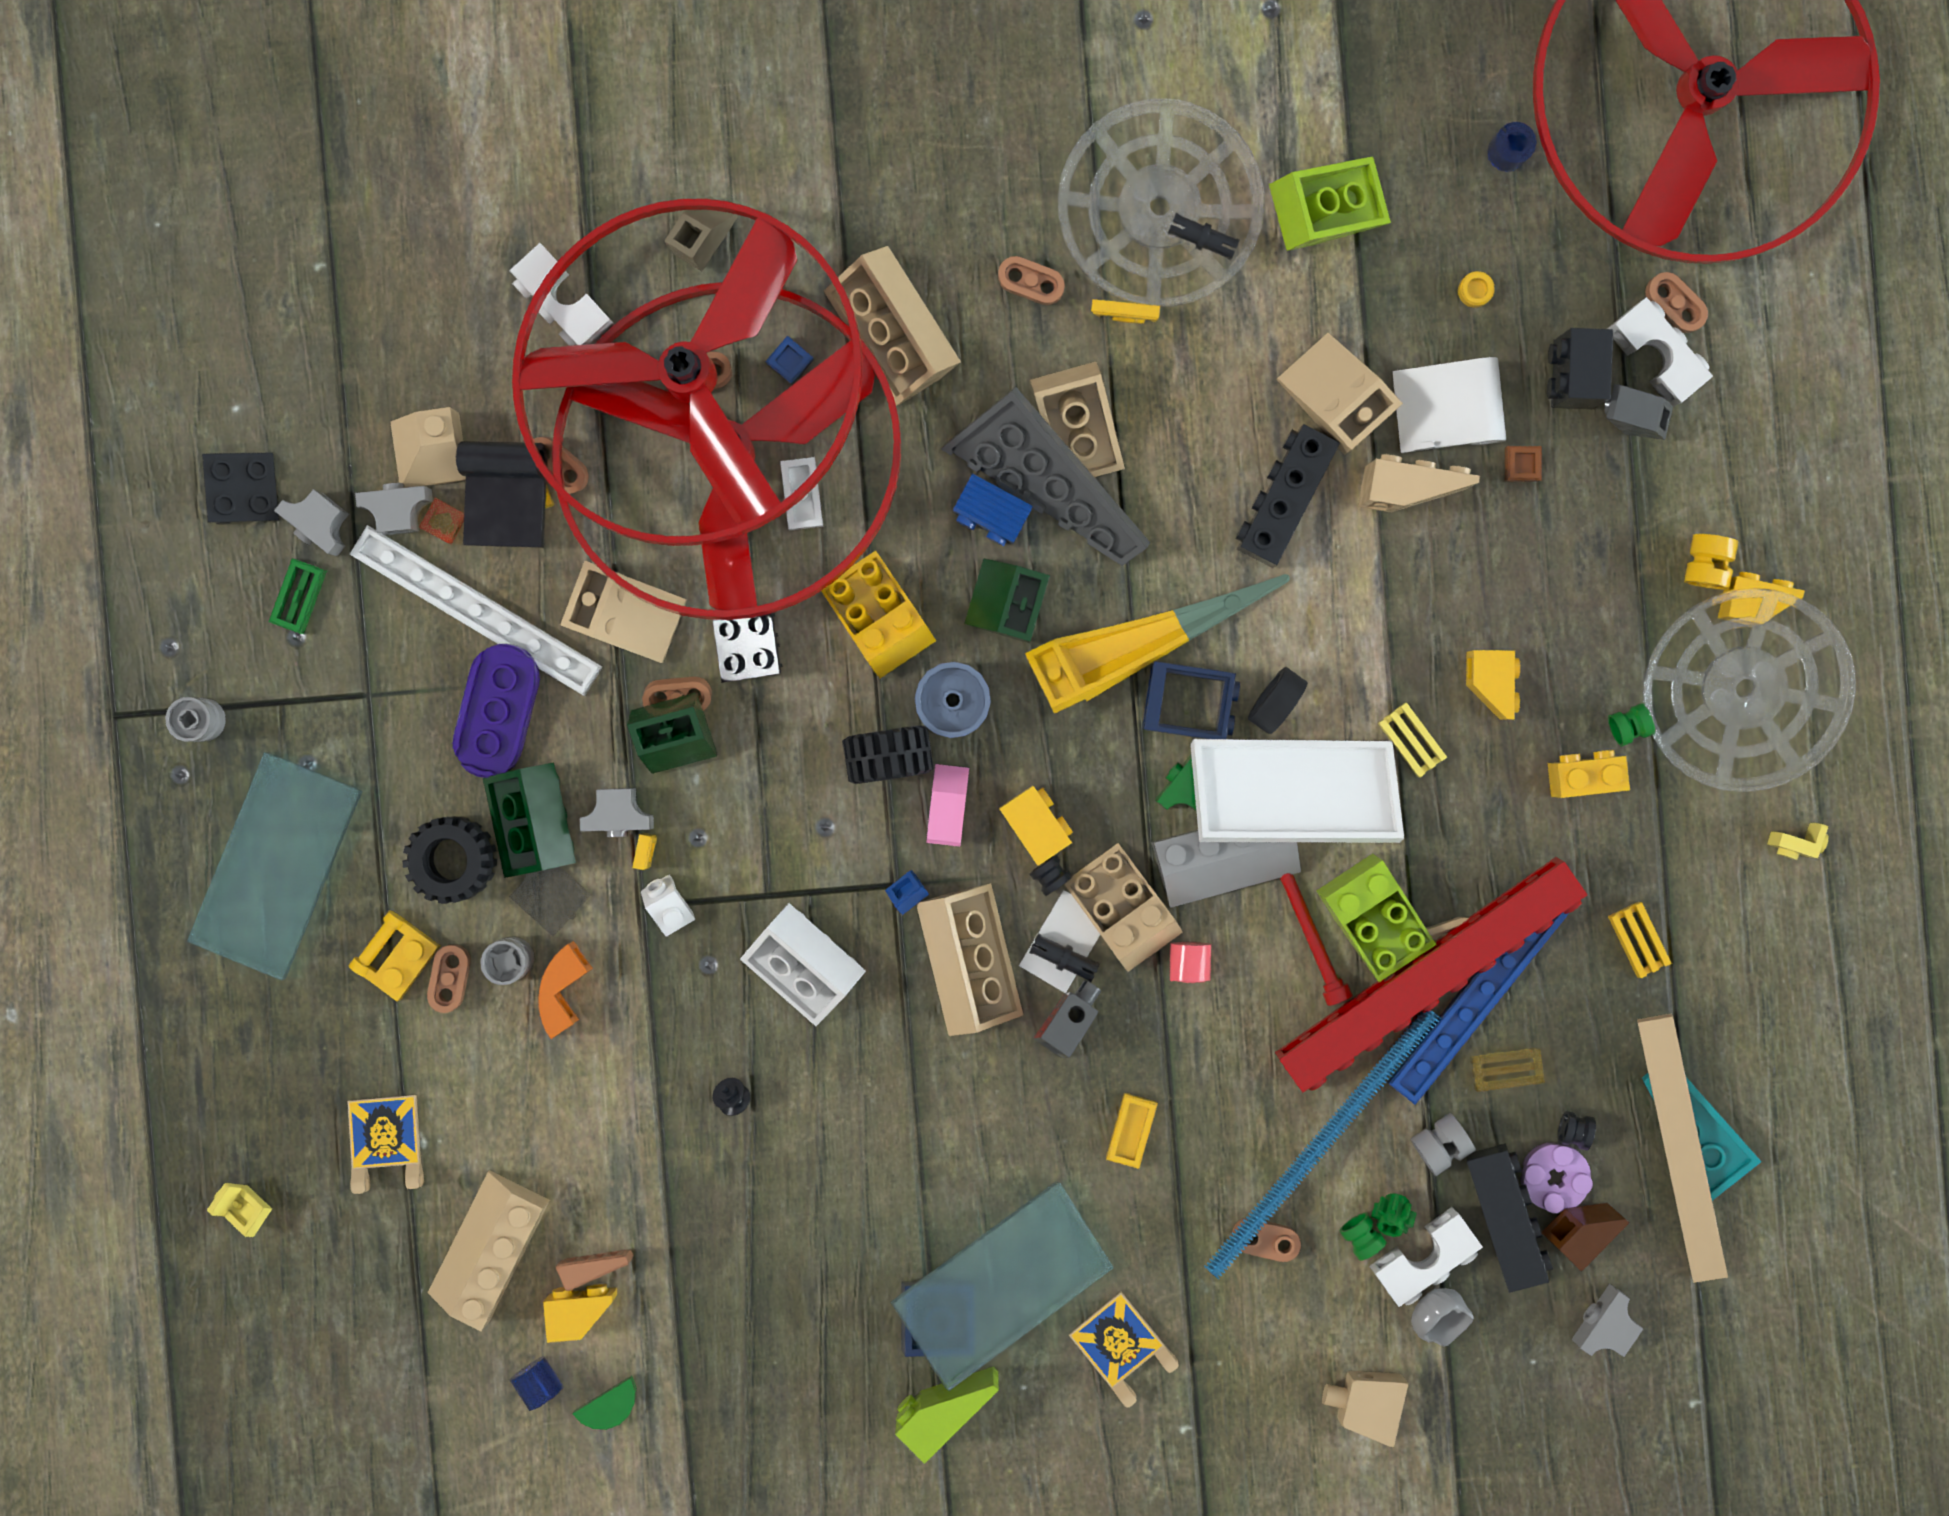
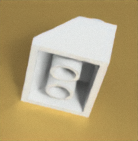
M790 903L740 958L743 963L815 1026L831 1012L866 972L855 959L847 955L829 936L821 932L803 913L795 909Z

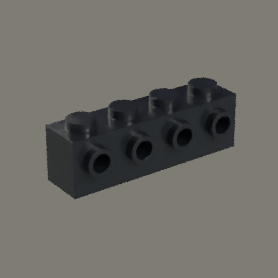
M1305 424L1298 431L1293 429L1290 431L1282 447L1287 452L1282 462L1276 460L1267 476L1271 483L1266 493L1260 490L1254 500L1251 509L1256 512L1250 523L1247 521L1243 522L1235 538L1240 541L1236 550L1271 568L1278 565L1340 442Z
M1505 1143L1471 1153L1466 1157L1467 1164L1508 1292L1511 1293L1549 1283L1547 1271L1553 1270L1548 1251H1540L1537 1238L1543 1237L1537 1217H1529L1526 1206L1531 1205L1532 1201L1527 1185H1519L1516 1173L1522 1171L1516 1151L1509 1153Z

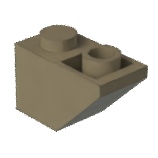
M709 196V197L706 198V199L716 200V199H714V198L711 197V196ZM686 210L682 213L664 242L675 256L702 272L739 215L712 210Z

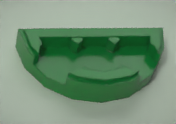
M632 1375L577 1408L572 1414L581 1424L592 1429L607 1430L620 1425L630 1415L635 1404L637 1387Z

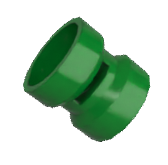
M1643 703L1632 706L1630 711L1626 713L1616 712L1608 716L1611 733L1620 747L1631 744L1634 738H1646L1655 734L1654 721Z
M1367 1212L1351 1218L1339 1230L1345 1241L1352 1242V1251L1359 1261L1374 1256L1387 1244L1381 1232H1376L1375 1229H1372L1374 1222Z

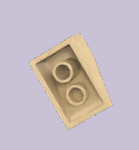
M1097 362L1030 380L1039 414L1094 477L1125 469L1102 375Z

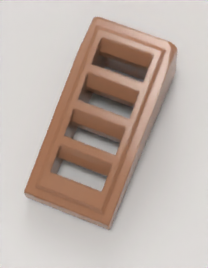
M630 1249L566 1258L556 1265V1270L565 1290L570 1291L628 1265L634 1255Z

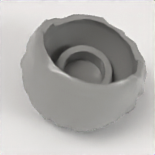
M1440 1288L1431 1290L1418 1301L1411 1317L1413 1330L1419 1338L1428 1343L1435 1342L1444 1347L1452 1343L1473 1322L1474 1317L1458 1292L1453 1289Z

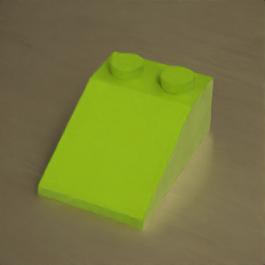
M1373 156L1291 172L1269 184L1287 251L1317 245L1391 223Z
M990 1367L921 1390L915 1397L912 1395L907 1396L897 1408L899 1413L896 1417L895 1435L925 1464L999 1391L998 1371L994 1367Z

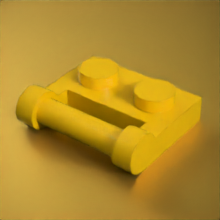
M389 910L383 918L384 924L361 955L354 957L348 966L356 974L366 978L398 1002L403 998L441 945L399 914ZM395 930L400 931L404 934L402 939L379 970L373 968L370 965Z

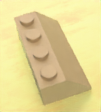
M888 246L861 255L838 277L856 316L860 337L884 372L896 406L940 380L961 362ZM831 283L824 290V293L841 320L849 326L848 317L841 298L833 283Z
M991 883L940 895L917 903L948 1035L978 1033L1023 1016Z
M489 1170L428 1294L449 1316L482 1331L490 1322L550 1200Z

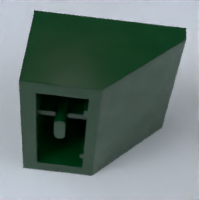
M984 558L964 624L1030 643L1050 575Z
M697 692L631 710L627 727L638 757L652 774L717 757L718 754Z

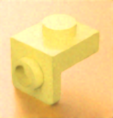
M1810 823L1805 839L1771 831L1767 845L1777 847L1778 855L1798 860L1799 855L1818 859L1819 854L1824 852L1828 844L1829 836L1826 834L1828 826Z
M225 1183L218 1190L213 1202L207 1209L212 1216L225 1217L245 1237H254L272 1210L248 1185Z

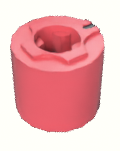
M1201 942L1170 943V981L1197 983L1211 980V944Z

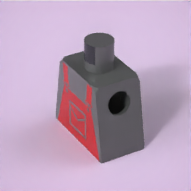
M1084 980L1075 994L1071 992L1065 993L1033 1039L1060 1058H1070L1098 1014V1011L1092 1005L1101 993V990L1089 981ZM1071 1008L1075 1009L1078 1013V1018L1075 1022H1072L1068 1016Z

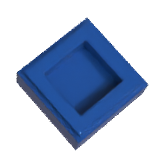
M786 336L765 362L793 385L814 358L789 336Z
M912 870L885 890L896 909L902 915L929 895L920 879Z

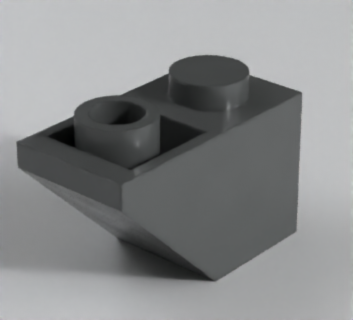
M1614 384L1611 399L1605 402L1606 418L1625 435L1666 439L1673 406L1663 397Z

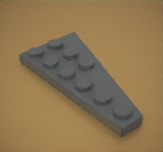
M1017 387L1003 396L941 448V450L949 455L954 453L968 462L967 466L978 473L980 470L996 480L997 486L1032 505L1034 510L1041 514L1045 512L1059 521L1058 525L1067 531L1072 529L1087 539L1090 546L1121 566L1144 551L1150 544L1145 535Z

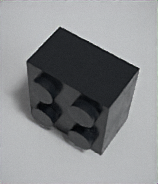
M1570 328L1554 339V344H1550L1548 363L1553 364L1552 378H1549L1547 383V398L1551 399V408L1592 410L1611 399L1613 329Z

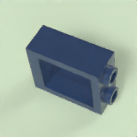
M1154 661L1151 663L1142 730L1202 739H1226L1227 735L1232 736L1235 715H1230L1232 701H1238L1240 682L1235 681L1236 673ZM1166 673L1222 681L1215 731L1159 723Z

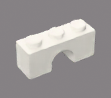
M539 243L509 270L517 278L512 284L526 299L531 295L534 296L545 276L557 263L556 259ZM565 271L545 298L539 313L549 324L555 320L563 328L559 335L569 346L595 344L615 324L588 294H585L578 302L571 305L558 303L556 297L557 288L569 276Z
M1646 297L1607 329H1613V339L1627 356L1644 345L1652 346L1661 353L1663 358L1662 370L1650 383L1674 407L1686 400L1711 379L1713 375L1708 371L1709 365L1701 355L1694 354L1687 346L1685 335L1678 328H1672L1664 318L1665 312L1661 306Z
M1452 1207L1424 1226L1433 1240V1250L1425 1260L1419 1262L1410 1261L1398 1247H1395L1369 1266L1398 1307L1403 1304L1410 1305L1416 1302L1422 1296L1421 1291L1431 1284L1438 1285L1450 1276L1449 1271L1459 1264L1466 1265L1473 1261L1478 1255L1477 1251L1483 1248L1459 1213Z

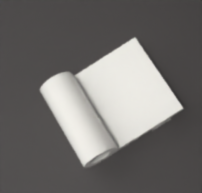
M1478 358L1393 371L1395 395L1403 403L1397 409L1401 453L1466 444L1486 445L1506 441L1498 358Z

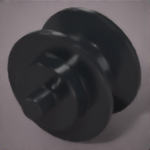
M726 1078L715 1087L712 1099L714 1104L725 1115L735 1116L742 1113L748 1107L751 1095L750 1091L743 1086L739 1079Z

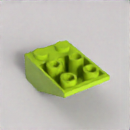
M1373 853L1316 890L1333 919L1378 982H1381L1436 945L1384 861Z

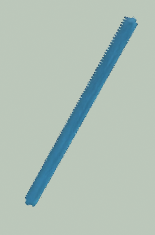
M1431 1010L1425 1013L1420 1012V1016L1417 1015V1019H1414L1415 1022L1412 1021L1409 1029L1406 1028V1032H1403L1404 1035L1401 1034L1398 1042L1395 1041V1045H1392L1393 1048L1390 1047V1051L1387 1050V1054H1384L1385 1057H1382V1060H1379V1064L1376 1063V1067H1373L1374 1070H1370L1371 1073H1368V1077L1365 1076L1366 1080H1362L1363 1083H1359L1360 1086H1357V1090L1354 1089L1355 1093H1351L1352 1096H1348L1349 1099H1346V1103L1343 1102L1344 1106H1340L1341 1109H1337L1338 1112H1335V1116L1332 1115L1333 1119L1329 1118L1330 1122H1326L1327 1125H1324L1323 1129L1321 1128L1322 1132L1318 1131L1319 1135H1315V1139L1312 1138L1313 1141H1310L1311 1145L1307 1144L1308 1148H1304V1152L1301 1151L1302 1155L1299 1154V1158L1296 1157L1297 1161H1293V1165L1290 1164L1291 1168L1288 1167V1171L1285 1170V1174H1282L1283 1178L1279 1177L1280 1181L1277 1180V1184H1273L1274 1187H1271L1272 1191L1268 1190L1269 1194L1266 1193V1197H1262L1263 1200L1257 1203L1258 1207L1254 1206L1255 1210H1251L1252 1213H1248L1250 1217L1246 1216L1247 1220L1243 1219L1244 1223H1240L1242 1227L1237 1226L1239 1230L1235 1229L1236 1234L1232 1232L1233 1237L1229 1236L1230 1240L1226 1239L1227 1243H1223L1225 1247L1221 1245L1222 1250L1218 1249L1219 1253L1215 1252L1216 1256H1212L1214 1260L1209 1259L1211 1263L1207 1262L1208 1266L1204 1265V1267L1217 1279H1220L1219 1276L1225 1273L1224 1269L1228 1270L1227 1266H1231L1230 1263H1234L1232 1259L1236 1260L1235 1256L1239 1257L1238 1253H1242L1241 1249L1245 1250L1244 1246L1247 1247V1243H1251L1250 1240H1253L1252 1236L1256 1237L1255 1233L1258 1234V1230H1262L1260 1226L1264 1227L1263 1223L1267 1224L1266 1220H1270L1268 1216L1273 1217L1271 1213L1275 1214L1274 1210L1278 1211L1277 1206L1281 1207L1280 1203L1284 1204L1282 1200H1287L1285 1196L1289 1198L1288 1193L1292 1194L1291 1190L1295 1191L1294 1187L1297 1188V1184H1301L1299 1180L1303 1181L1302 1177L1306 1178L1305 1174L1308 1175V1171H1312L1310 1167L1314 1168L1313 1164L1317 1165L1316 1161L1320 1162L1318 1157L1323 1158L1321 1154L1326 1155L1324 1152H1328L1326 1147L1331 1149L1329 1144L1334 1145L1332 1141L1337 1142L1335 1137L1339 1139L1337 1134L1342 1136L1340 1131L1345 1132L1343 1127L1348 1129L1346 1124L1350 1126L1349 1121L1354 1122L1351 1118L1356 1119L1354 1115L1359 1116L1357 1111L1361 1113L1360 1108L1365 1109L1362 1105L1367 1106L1365 1102L1370 1103L1368 1098L1372 1100L1371 1095L1376 1096L1373 1092L1378 1093L1376 1089L1381 1090L1379 1085L1383 1087L1382 1082L1387 1083L1384 1079L1389 1080L1387 1076L1392 1077L1390 1072L1395 1074L1393 1069L1398 1070L1395 1066L1400 1067L1398 1063L1403 1064L1401 1059L1406 1061L1404 1056L1409 1057L1407 1053L1412 1054L1409 1051H1414L1412 1046L1417 1048L1415 1043L1419 1045L1418 1040L1423 1041L1420 1037L1425 1038L1423 1034L1428 1035L1426 1030L1430 1032L1429 1027L1434 1028L1431 1024L1436 1025L1434 1021L1439 1022L1437 1017H1440Z

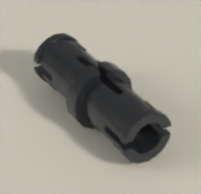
M1179 213L1175 214L1172 222L1185 227V229L1171 224L1167 234L1195 244V248L1202 251V248H1205L1228 258L1230 261L1232 260L1235 251L1222 246V244L1236 249L1240 239H1235L1211 229L1212 225L1209 223H1205L1204 226L1179 215Z
M1039 933L1029 951L1030 954L1055 964L1056 969L1060 971L1065 969L1086 979L1090 983L1095 976L1094 972H1097L1100 965L1099 962L1074 952L1072 946L1067 944L1064 947L1043 937Z

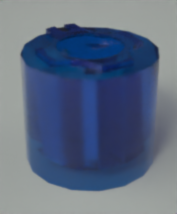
M1511 122L1506 124L1489 143L1487 152L1490 162L1500 171L1510 172L1517 170L1534 153L1537 144L1536 135L1531 127L1525 123Z
M544 1356L525 1366L509 1380L529 1411L535 1410L553 1399L564 1387Z

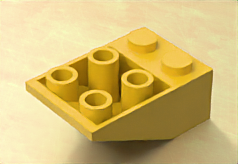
M876 550L854 564L835 582L821 591L879 679L936 642L931 631Z

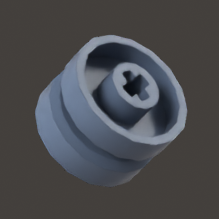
M958 662L942 663L927 671L918 683L915 694L916 712L923 724L935 734L948 738L966 736L977 730L986 719L991 703L989 687L982 675L971 666ZM954 693L959 696L960 701L957 706L950 707L947 704L946 698L949 694Z

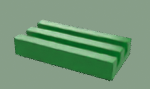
M292 558L268 622L299 634H304L327 570ZM301 568L303 573L293 596L286 619L282 620V613L298 570ZM314 573L313 580L308 590L297 623L293 624L298 609L300 607L301 601L303 599L305 590L307 588L308 582L310 580L311 574Z

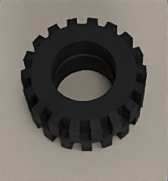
M921 725L852 735L842 740L848 782L854 784L926 774L934 769L928 728Z
M442 817L422 824L418 827V832L411 834L409 837L411 843L405 846L403 853L407 854V860L402 861L403 868L408 867L409 874L405 875L407 881H413L416 885L413 889L418 894L424 893L425 899L429 901L437 900L441 904L456 903L476 896L478 892L483 891L487 887V881L492 880L495 874L492 872V868L497 866V859H493V852L497 851L495 844H490L489 839L492 837L488 831L483 832L481 830L482 826L479 823L470 822L469 818ZM446 839L458 842L464 848L467 855L466 870L460 878L455 880L443 877L437 871L434 864V852L440 842Z

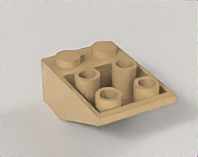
M1329 333L1322 337L1276 379L1328 437L1340 442L1338 448L1344 455L1356 447L1403 404L1374 372Z
M1383 454L1381 459L1376 458L1364 468L1358 507L1392 513L1464 491L1479 483L1480 476L1470 474L1471 469L1466 467L1450 466L1449 470L1436 469V463L1416 460L1415 464L1401 463L1402 457Z
M584 561L560 625L663 663L681 615L659 609L638 599L619 587L596 564ZM615 572L622 579L643 592L681 606L686 604L687 600Z
M1119 843L1078 871L1064 884L1127 972L1183 933L1174 917Z

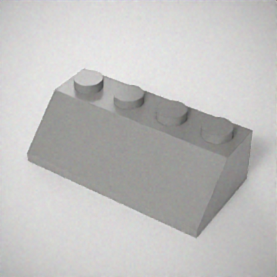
M1198 829L1151 842L1169 908L1281 878L1286 873L1296 874L1301 872L1297 842H1199Z

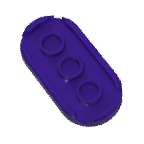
M502 643L491 646L476 656L470 668L453 735V749L463 768L478 777L488 778L508 772L516 765L523 750L539 687L540 675L534 658L525 649L517 645Z

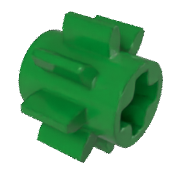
M1391 1193L1385 1197L1381 1196L1379 1203L1374 1204L1371 1218L1377 1219L1376 1226L1381 1233L1391 1237H1398L1403 1233L1407 1234L1408 1229L1414 1227L1417 1213L1410 1211L1412 1204L1405 1196Z

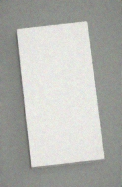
M1194 739L1191 743L1199 842L1400 843L1404 839L1392 741Z

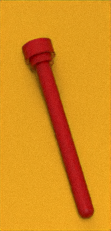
M1290 873L1284 874L1280 880L1324 979L1325 984L1323 988L1325 992L1322 994L1327 1006L1343 1002L1353 996L1349 985L1344 983L1342 978L1337 977L1294 875Z

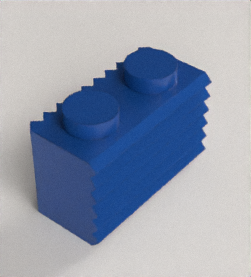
M972 473L954 506L953 513L958 515L956 519L958 523L971 530H974L976 525L988 531L986 536L988 539L1004 547L1006 542L1014 544L1033 506Z

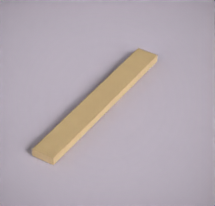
M1670 1013L1637 1019L1693 1283L1728 1278L1673 1015Z

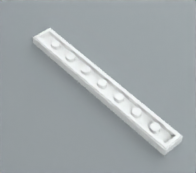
M366 526L350 553L351 556L495 643L514 644L525 649L534 658L540 670L583 696H586L603 667L386 535L377 533V530L371 526Z

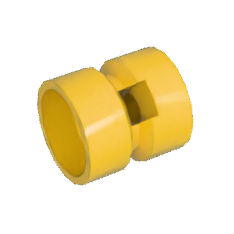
M1693 534L1690 555L1694 557V560L1687 563L1684 582L1703 588L1730 589L1733 569L1729 567V563L1736 559L1739 541L1719 535Z

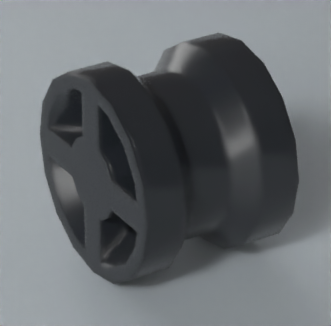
M1057 855L1052 856L1030 873L1032 879L1038 880L1042 885L1041 891L1045 896L1057 890L1073 877L1069 871L1063 870L1060 866V859Z
M1565 1111L1559 1123L1558 1143L1565 1146L1575 1144L1579 1149L1588 1151L1595 1137V1118L1590 1116L1580 1118L1576 1117L1574 1112Z

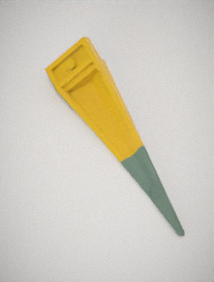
M1284 574L1228 594L1168 612L1089 632L1056 638L1026 652L1025 655L1055 714L1084 699L1086 702L1286 584L1290 578L1289 575Z

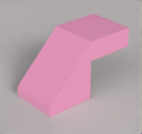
M935 764L926 843L961 846L969 768Z

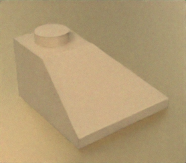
M451 407L418 411L390 422L399 483H403L404 488L466 481V477L459 473L456 465L457 447L463 441L459 412Z

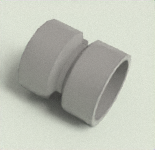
M180 698L170 705L165 716L166 726L170 734L184 742L211 741L222 733L226 724L225 713L222 707L216 701L208 698Z
M515 936L505 937L492 943L485 949L480 961L481 970L492 983L498 985L511 984L523 978L531 971L535 960L534 951L530 944L522 938Z
M1452 1113L1435 1122L1434 1130L1424 1129L1410 1138L1420 1157L1435 1177L1451 1167L1452 1159L1455 1158L1461 1161L1476 1151L1469 1136Z

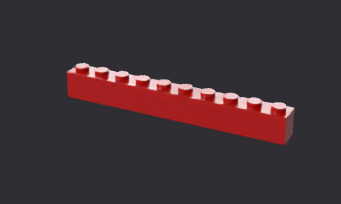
M1557 857L1553 858L1471 915L1465 922L1448 931L1445 936L1435 940L1436 945L1381 982L1377 981L1277 1050L1275 1054L1302 1093L1308 1089L1310 1091L1316 1090L1326 1082V1076L1336 1069L1343 1071L1351 1066L1355 1061L1354 1057L1364 1050L1366 1052L1374 1050L1383 1042L1382 1038L1391 1031L1399 1032L1411 1023V1017L1420 1011L1425 1013L1436 1007L1440 1002L1439 998L1449 991L1451 993L1459 991L1468 983L1467 979L1476 972L1483 973L1488 971L1496 964V958L1505 952L1509 954L1521 948L1525 943L1524 939L1532 933L1539 934L1552 926V920L1563 912L1568 914L1576 910L1582 904L1581 899L1588 894L1567 864Z

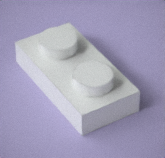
M815 457L780 461L785 499L797 490L816 469ZM818 484L802 500L786 511L789 530L823 527Z

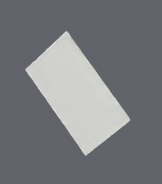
M1063 890L1039 931V934L1064 947L1068 944L1073 947L1074 952L1085 957L1089 955L1100 936V933L1072 894ZM1030 946L1019 966L1066 993L1076 975L1065 969L1060 971L1056 969L1055 964L1030 954Z

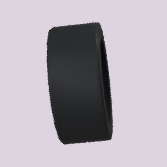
M1284 667L1260 695L1249 713L1248 720L1266 733L1272 734L1294 709L1302 697L1308 682L1289 668Z

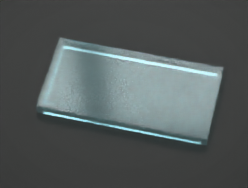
M264 752L187 942L279 980L286 979L360 799L362 790L272 753Z
M1055 1182L891 1301V1304L945 1389L950 1391L1114 1267L1061 1183Z

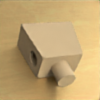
M1348 1371L1344 1387L1330 1384L1325 1385L1322 1404L1339 1408L1337 1418L1344 1428L1389 1447H1394L1408 1382L1402 1374Z

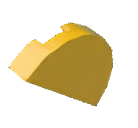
M1093 299L1091 312L1098 317L1101 315L1112 316L1113 321L1144 324L1145 320L1156 322L1159 319L1160 306Z

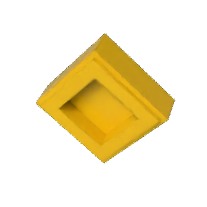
M648 833L639 834L632 868L646 870L651 867L657 839L656 835Z

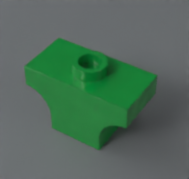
M1190 755L1183 765L1177 762L1165 777L1169 781L1168 784L1154 800L1167 810L1175 804L1184 803L1196 811L1192 756Z

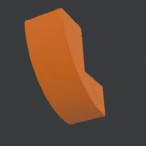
M574 941L563 947L551 960L544 972L539 988L540 1017L550 1039L579 1020L560 992L593 969Z

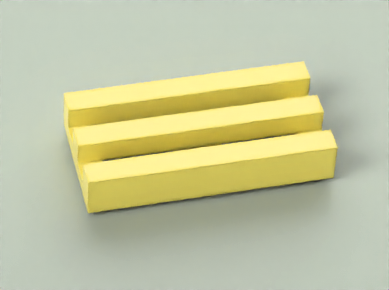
M1403 703L1378 722L1380 728L1389 740L1393 742L1395 748L1418 778L1434 768L1440 761L1447 758L1407 703ZM1402 713H1404L1435 755L1432 759L1400 717ZM1390 722H1395L1425 764L1421 767L1390 727Z

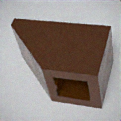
M1608 1203L1565 1208L1542 1231V1234L1582 1272L1629 1222Z

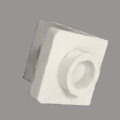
M670 875L662 879L653 880L641 891L645 909L666 937L695 920L692 910L677 891L674 880Z

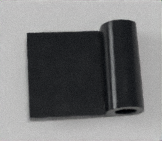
M461 441L456 451V465L459 473L466 477L463 545L544 548L546 479L533 461L525 442ZM535 443L547 466V453L544 444Z

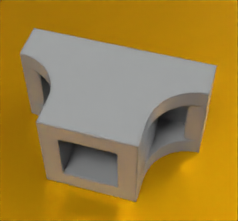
M403 483L384 484L383 490L355 493L356 506L369 510L373 514L377 533L383 535L419 532V513L423 507L433 503L432 489L425 486L404 488Z
M313 489L302 502L293 504L282 500L274 510L296 528L293 532L294 535L304 543L311 545L314 542L327 554L338 556L345 548L340 538V527L349 513L324 493Z
M636 788L596 790L597 800L595 809L588 816L580 818V831H607V837H627L628 830H649L654 828L653 815L643 812L637 805Z
M1609 1283L1597 1303H1593L1587 1308L1583 1316L1584 1322L1571 1340L1591 1356L1598 1350L1612 1349L1625 1357L1643 1328L1628 1315L1627 1307L1630 1299Z

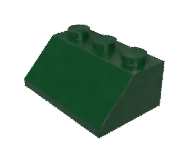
M554 762L483 778L504 878L576 863L574 844L571 840L567 824V811L563 805L559 787L560 779L556 773Z

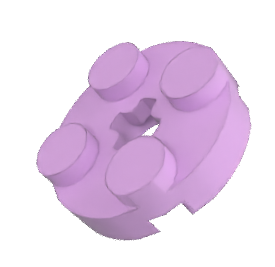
M1556 1143L1541 1144L1531 1150L1523 1162L1521 1185L1526 1184L1531 1201L1548 1212L1559 1213L1565 1208L1578 1206L1592 1189L1591 1171L1586 1159L1570 1146ZM1553 1169L1557 1172L1563 1171L1564 1176L1561 1178L1562 1182L1559 1185L1555 1183L1548 1184V1180L1551 1178L1549 1172Z

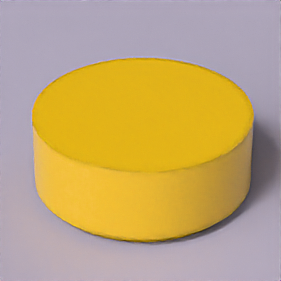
M1471 272L1461 280L1458 286L1459 298L1468 307H1481L1493 297L1495 290L1494 282L1484 272Z

